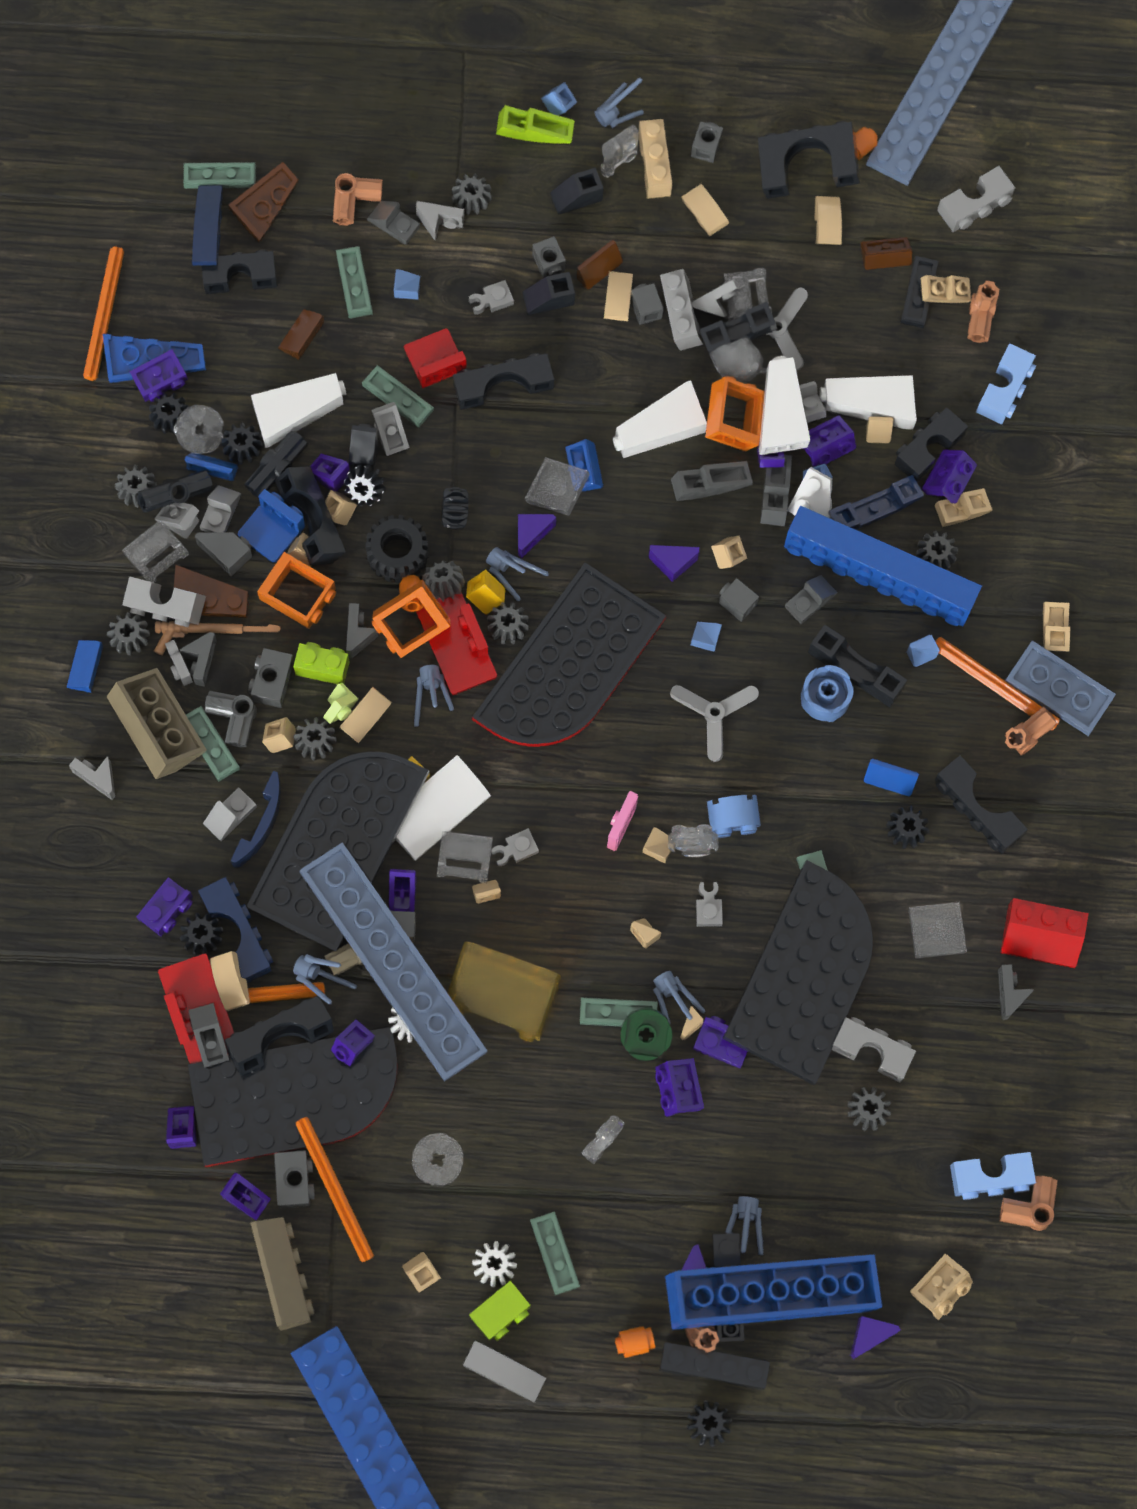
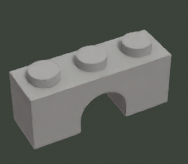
M1000 166L979 177L976 188L982 197L971 199L965 196L961 189H958L940 200L937 211L952 232L960 228L961 230L968 228L975 219L979 217L985 218L994 208L999 205L1003 207L1012 200L1015 187Z
M684 269L660 275L673 338L677 347L681 351L703 345L699 324L692 306L693 296L690 282Z
M129 576L122 605L130 607V613L144 616L145 612L153 613V619L167 622L168 617L175 619L174 624L188 628L190 623L199 625L206 596L174 588L171 599L167 603L162 604L159 598L160 584Z
M845 1018L834 1041L832 1050L854 1060L861 1048L873 1047L881 1056V1063L877 1072L901 1082L916 1052L911 1049L912 1045L900 1039L896 1042L888 1038V1034L883 1030L874 1028L873 1031L865 1027V1023L857 1018Z

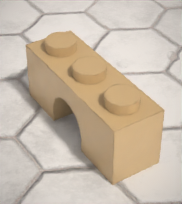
M663 119L640 121L638 136L641 156L644 157V179L647 198L671 196L672 179Z

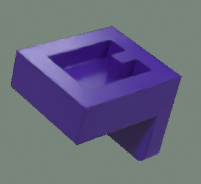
M355 1020L336 1038L331 1051L338 1060L351 1066L356 1057L373 1041L375 1035L359 1021Z

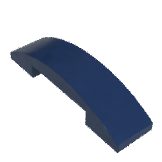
M911 475L892 483L890 488L851 504V502L831 509L828 511V514L832 520L850 528L858 529L906 508L923 498L924 494L914 476Z
M272 772L263 791L264 799L270 802L251 842L241 838L232 856L231 863L235 868L244 865L259 851L274 827L281 800V785L278 772Z

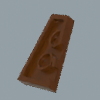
M282 162L228 205L230 211L258 243L261 242L296 187L298 178Z
M175 565L174 588L206 596L201 616L247 618L248 591Z

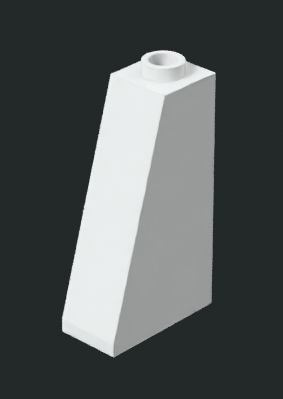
M778 356L769 361L766 373L759 444L760 455L807 448L809 445L810 436L793 357Z
M335 373L251 395L265 448L271 447L283 440L291 430L296 432L343 405L342 396L346 395L343 380L338 381Z
M913 375L830 378L825 380L824 387H820V400L825 403L826 411L868 420L869 417H892L894 427L907 430L914 429L916 410Z
M691 381L685 382L616 428V436L613 437L616 451H621L623 458L706 432L707 422Z

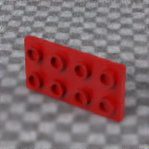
M462 592L461 594H454V599L446 598L444 602L438 598L437 601L451 619L450 627L428 641L451 695H456L496 679L497 673L488 655V645L469 603L466 604ZM425 607L416 611L424 631L436 624Z
M206 953L158 970L166 994L164 995L165 1002L180 1045H184L190 1064L203 1061L188 1010L214 1003L224 1041L234 1034L229 1015L219 996L211 964Z

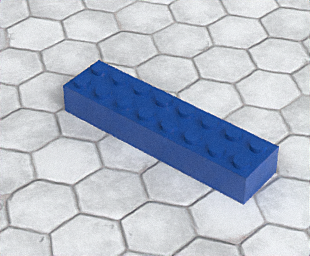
M801 505L788 530L784 548H787L788 552L795 556H805L815 565H825L832 568V571L840 576H850L860 585H870L877 588L879 593L886 596H895L905 605H915L922 608L923 612L928 615L940 616L953 626H964L982 587L975 582Z
M875 1254L674 1271L665 1276L672 1330L864 1313L882 1308Z
M338 1326L291 1353L293 1359L376 1509H439Z

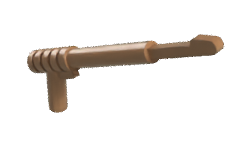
M156 621L155 633L162 632L163 635L154 652L162 656L166 650L165 643L170 642L172 638H184L185 634L278 633L281 629L280 626L272 624L265 627L199 623V625L190 623L188 628L174 624V621H169V623L168 621Z

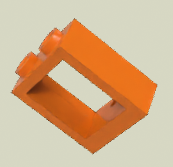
M725 376L712 383L705 438L743 451L759 446L765 391L758 389L753 384L738 382L736 378ZM726 395L746 401L743 430L723 423Z
M284 552L257 593L259 600L309 629L313 623L317 624L322 617V609L325 604H330L336 595V588L333 580ZM290 570L324 589L307 616L273 597Z
M423 580L373 611L372 625L379 634H384L387 638L386 644L393 654L397 652L400 658L449 628L451 619ZM418 597L436 624L402 645L384 618Z

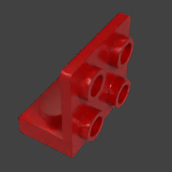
M443 329L404 345V350L422 388L452 377L453 374H457L460 370L467 369L465 355L463 351L458 352L448 329Z

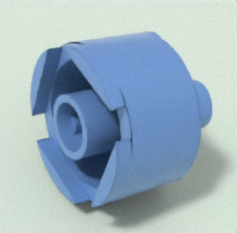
M826 665L812 670L806 677L801 691V705L811 717L820 721L833 722L840 718L847 711L854 691L850 677L843 669L833 665ZM826 691L830 692L828 696L824 695Z
M747 795L718 798L719 803L714 805L712 800L707 802L711 833L716 834V838L729 837L732 831H741V835L756 833L757 827L761 826L757 795H752L751 800H747Z

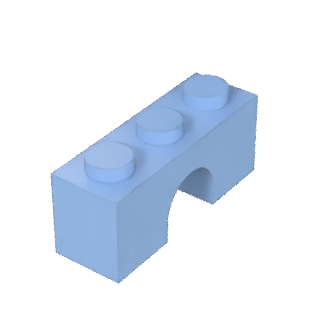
M1009 343L996 373L1008 380L1009 385L1007 387H997L989 383L976 413L1000 424H1003L1006 417L1011 418L1017 406L1013 402L1016 397L1021 398L1026 388L1023 382L1026 377L1031 378L1036 368V365L1032 364L1036 355Z
M1031 1152L1002 1157V1173L996 1178L989 1177L983 1173L980 1159L953 1162L950 1168L955 1196H963V1200L978 1198V1193L988 1192L989 1196L1004 1194V1190L1014 1189V1193L1029 1191V1187L1036 1183Z

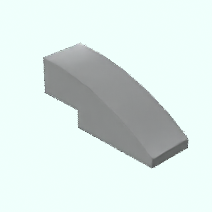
M477 1341L474 1342L463 1364L464 1367L534 1403L546 1380L545 1377Z

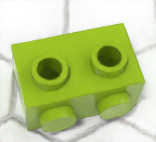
M307 642L306 645L299 643L293 667L296 676L333 684H344L350 662L348 654L342 649L333 647L328 650L321 648L316 643Z
M509 1281L470 1313L469 1316L489 1342L493 1338L498 1341L509 1332L506 1327L514 1321L519 1324L529 1315L527 1310L530 1308V1304L514 1284Z

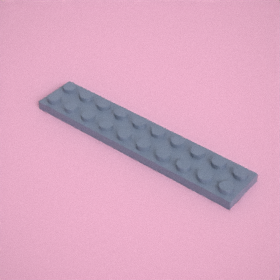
M1013 0L959 1L878 141L877 146L867 160V166L907 186L909 185L1011 7Z
M343 842L300 870L307 884L444 1082L487 1053L485 1046Z

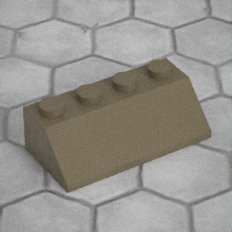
M158 668L116 682L107 695V699L155 779L177 772L206 752L207 749Z
M283 1217L251 1222L277 1327L282 1331L310 1323V1315L315 1313L311 1299H305L303 1290L308 1289L304 1273L299 1274L297 1264L301 1263L298 1248L292 1249L290 1239L295 1237L291 1222L286 1223Z

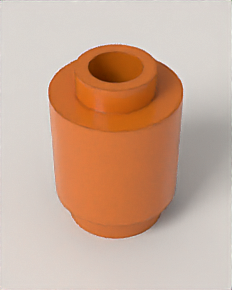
M862 127L855 133L858 160L863 158L878 144L877 134L871 128Z
M415 575L404 577L399 584V594L420 582V578ZM416 597L402 606V609L416 612L424 606Z
M644 1326L620 1331L619 1337L615 1338L618 1354L623 1353L624 1358L648 1353L649 1349L655 1348L650 1327L644 1329Z

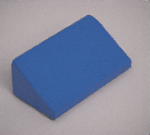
M584 439L565 447L574 492L602 488L603 482L595 444Z
M190 453L185 457L188 470L196 472L206 470L208 475L234 481L238 465L198 453Z
M78 641L67 688L92 692L103 650L102 642Z
M871 759L865 773L864 782L905 796H911L919 774Z

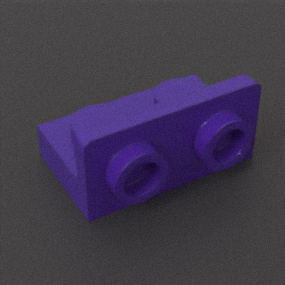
M173 349L129 371L145 402L148 400L153 402L155 397L160 399L165 391L169 389L177 390L184 386L185 381L188 380Z
M838 415L809 430L810 442L807 448H803L810 456L813 467L828 464L856 449L854 432Z
M943 450L922 490L927 495L945 496L950 503L956 504L977 464L965 451Z
M168 877L136 917L162 937L165 932L169 933L177 923L175 919L181 912L184 914L193 903L191 901L193 896L189 890L183 889Z
M711 1016V1019L705 1017L693 1050L741 1069L747 1051L722 1039L728 1025H725L726 1021L715 1016Z
M694 1058L667 1061L655 1068V1078L661 1093V1106L666 1117L677 1113L704 1109Z

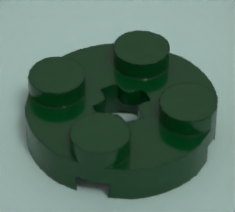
M641 1008L632 1011L621 1026L620 1034L623 1046L630 1055L639 1060L648 1061L658 1058L659 1055H662L669 1048L672 1041V1029L667 1017L655 1009ZM644 1028H649L650 1032L654 1033L653 1037L650 1036L648 1038V1041H644L643 1036L639 1035V1032L644 1031Z

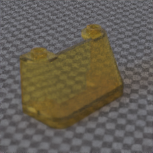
M464 942L447 993L461 1013L467 1014L470 1012L515 1028L520 1033L519 1038L525 1041L533 1042L534 1039L540 1041L560 987L561 976L551 970L478 944Z

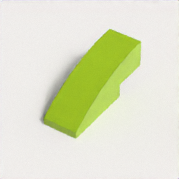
M505 105L499 113L496 134L541 143H571L574 120L533 108L523 111Z

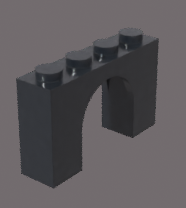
M839 121L834 125H816L810 129H792L787 133H768L763 137H758L762 189L766 199L790 195L788 181L789 164L797 153L809 148L824 150L831 156L833 179L836 187L860 184L856 138L852 122Z

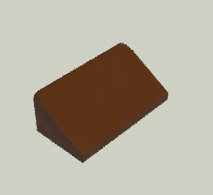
M907 237L861 242L863 263L866 270L907 266L912 263V249Z
M611 240L577 267V279L586 289H591L606 277L609 271L612 272L623 263L616 242Z
M303 309L278 348L299 360L323 325L324 316Z

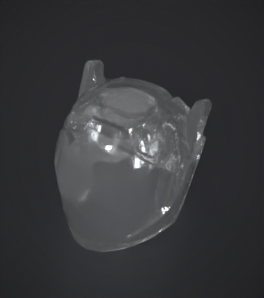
M748 337L741 338L728 346L724 344L709 354L715 368L722 377L730 376L736 378L738 382L747 383L754 379L759 372L762 374L766 372V369L762 366L763 358L761 352Z

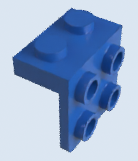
M264 489L258 496L260 506L238 531V537L243 536L253 549L271 562H276L305 528L303 513L295 506L289 507L283 503L284 500L280 495L275 492L270 493Z

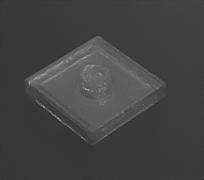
M545 457L525 500L527 503L570 516L590 474L588 470Z
M960 902L909 907L915 958L963 954L967 952Z

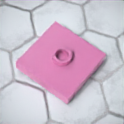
M629 791L620 812H615L611 821L613 827L608 836L607 848L613 851L618 849L636 810L638 794Z

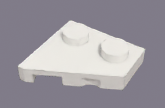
M810 467L787 511L796 515L801 505L830 518L828 511L832 509V478Z

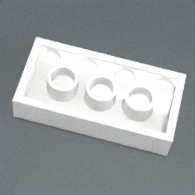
M457 755L423 784L395 840L416 861L491 797V795Z

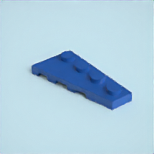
M103 334L110 383L133 380L129 371L173 349L185 373L206 370L202 344L175 341L164 342L156 339L145 340L128 336L117 337Z

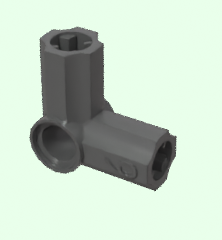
M209 691L205 701V712L230 717L225 743L235 747L247 748L253 719L257 715L256 705L246 695L235 696ZM241 705H250L246 713H238Z

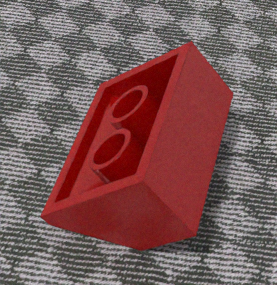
M1013 898L1008 905L1000 953L1076 968L1085 938L1089 913Z

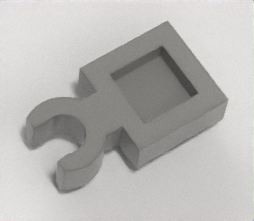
M506 280L484 287V295L472 294L469 296L470 303H480L479 306L473 308L474 314L482 313L486 307H490L491 312L514 305V300Z
M172 640L165 643L174 664L170 669L175 680L181 679L183 686L192 683L191 675L175 641Z
M529 829L505 838L507 846L498 845L491 850L493 855L498 852L504 854V858L497 861L498 866H504L511 857L517 863L539 853V849Z
M701 882L699 885V894L703 897V900H696L697 927L722 926V899H714L718 892L717 882L713 883V891L711 892L704 890V882Z

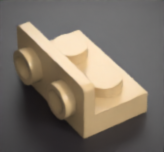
M944 1254L910 1292L913 1297L926 1306L934 1317L939 1320L943 1315H947L952 1310L954 1303L960 1296H964L969 1292L973 1281L968 1271Z

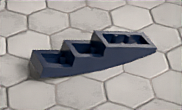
M222 185L198 186L193 233V266L217 265L221 240Z

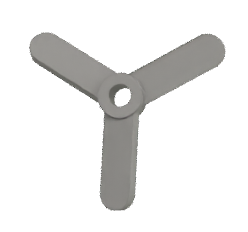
M804 288L795 289L781 311L774 317L776 325L781 326L782 329L765 334L770 335L776 340L782 354L786 358H794L796 370H800L804 362L787 327L808 297V293Z
M679 685L673 686L670 691V696L674 700L705 717L707 721V755L713 762H718L723 757L724 717L754 701L759 695L756 687L747 686L720 702L711 703ZM715 710L719 715L712 716L710 712Z

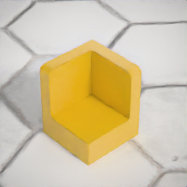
M484 570L467 582L466 597L484 614H488L494 607L497 608L501 603H504L505 587L487 570Z

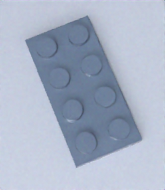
M1031 641L1005 680L1030 699L1087 736L1092 732L1116 695L1034 641Z

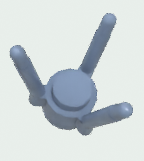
M638 78L623 91L627 86V83L624 82L603 105L597 108L595 116L604 127L610 124L614 128L619 123L644 113L643 110H639L617 118L619 110L616 107L624 97L642 82V78Z
M495 547L486 559V563L491 566L489 571L499 579L516 601L521 600L520 596L499 572L500 570L505 572L511 566L519 572L525 573L526 570L518 565L520 564L544 576L549 575L547 571L513 556L499 547Z
M426 665L419 669L420 677L416 678L417 695L414 727L419 726L423 686L425 689L430 690L432 705L436 708L438 705L436 688L440 684L449 710H454L452 700L445 685L444 676L440 674L437 665Z
M306 954L305 956H300L294 965L293 973L297 975L296 980L306 985L327 1004L332 1003L331 999L313 985L309 979L314 980L320 975L352 989L357 988V985L325 972L317 965L321 964L339 968L341 964L338 962L315 958Z
M671 971L664 972L653 980L656 985L653 991L657 996L661 1012L667 1017L669 1024L670 1020L663 994L666 998L673 995L689 1020L692 1019V1015L677 993L678 990L701 1013H705V1009L683 986L679 978L673 976Z
M738 1197V1204H733L732 1214L725 1233H731L737 1215H739L738 1219L744 1221L741 1252L745 1253L749 1223L754 1221L755 1217L758 1254L762 1256V1208H758L759 1200L752 1197Z

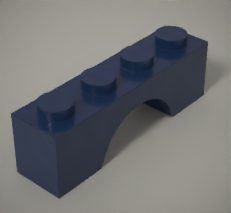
M224 877L198 890L211 918L228 919L235 923L241 931V942L235 952L238 957L241 978L246 979L247 983L271 972L269 964L273 963L272 957L267 948L261 949L258 943L262 940L256 926L250 927L247 919L251 918V915L245 904L239 905L236 897L240 896V893L235 883L229 884L227 878Z

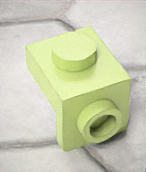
M343 683L338 684L328 698L331 707L323 718L329 724L339 719L341 721L345 720L352 712L351 709L358 698Z

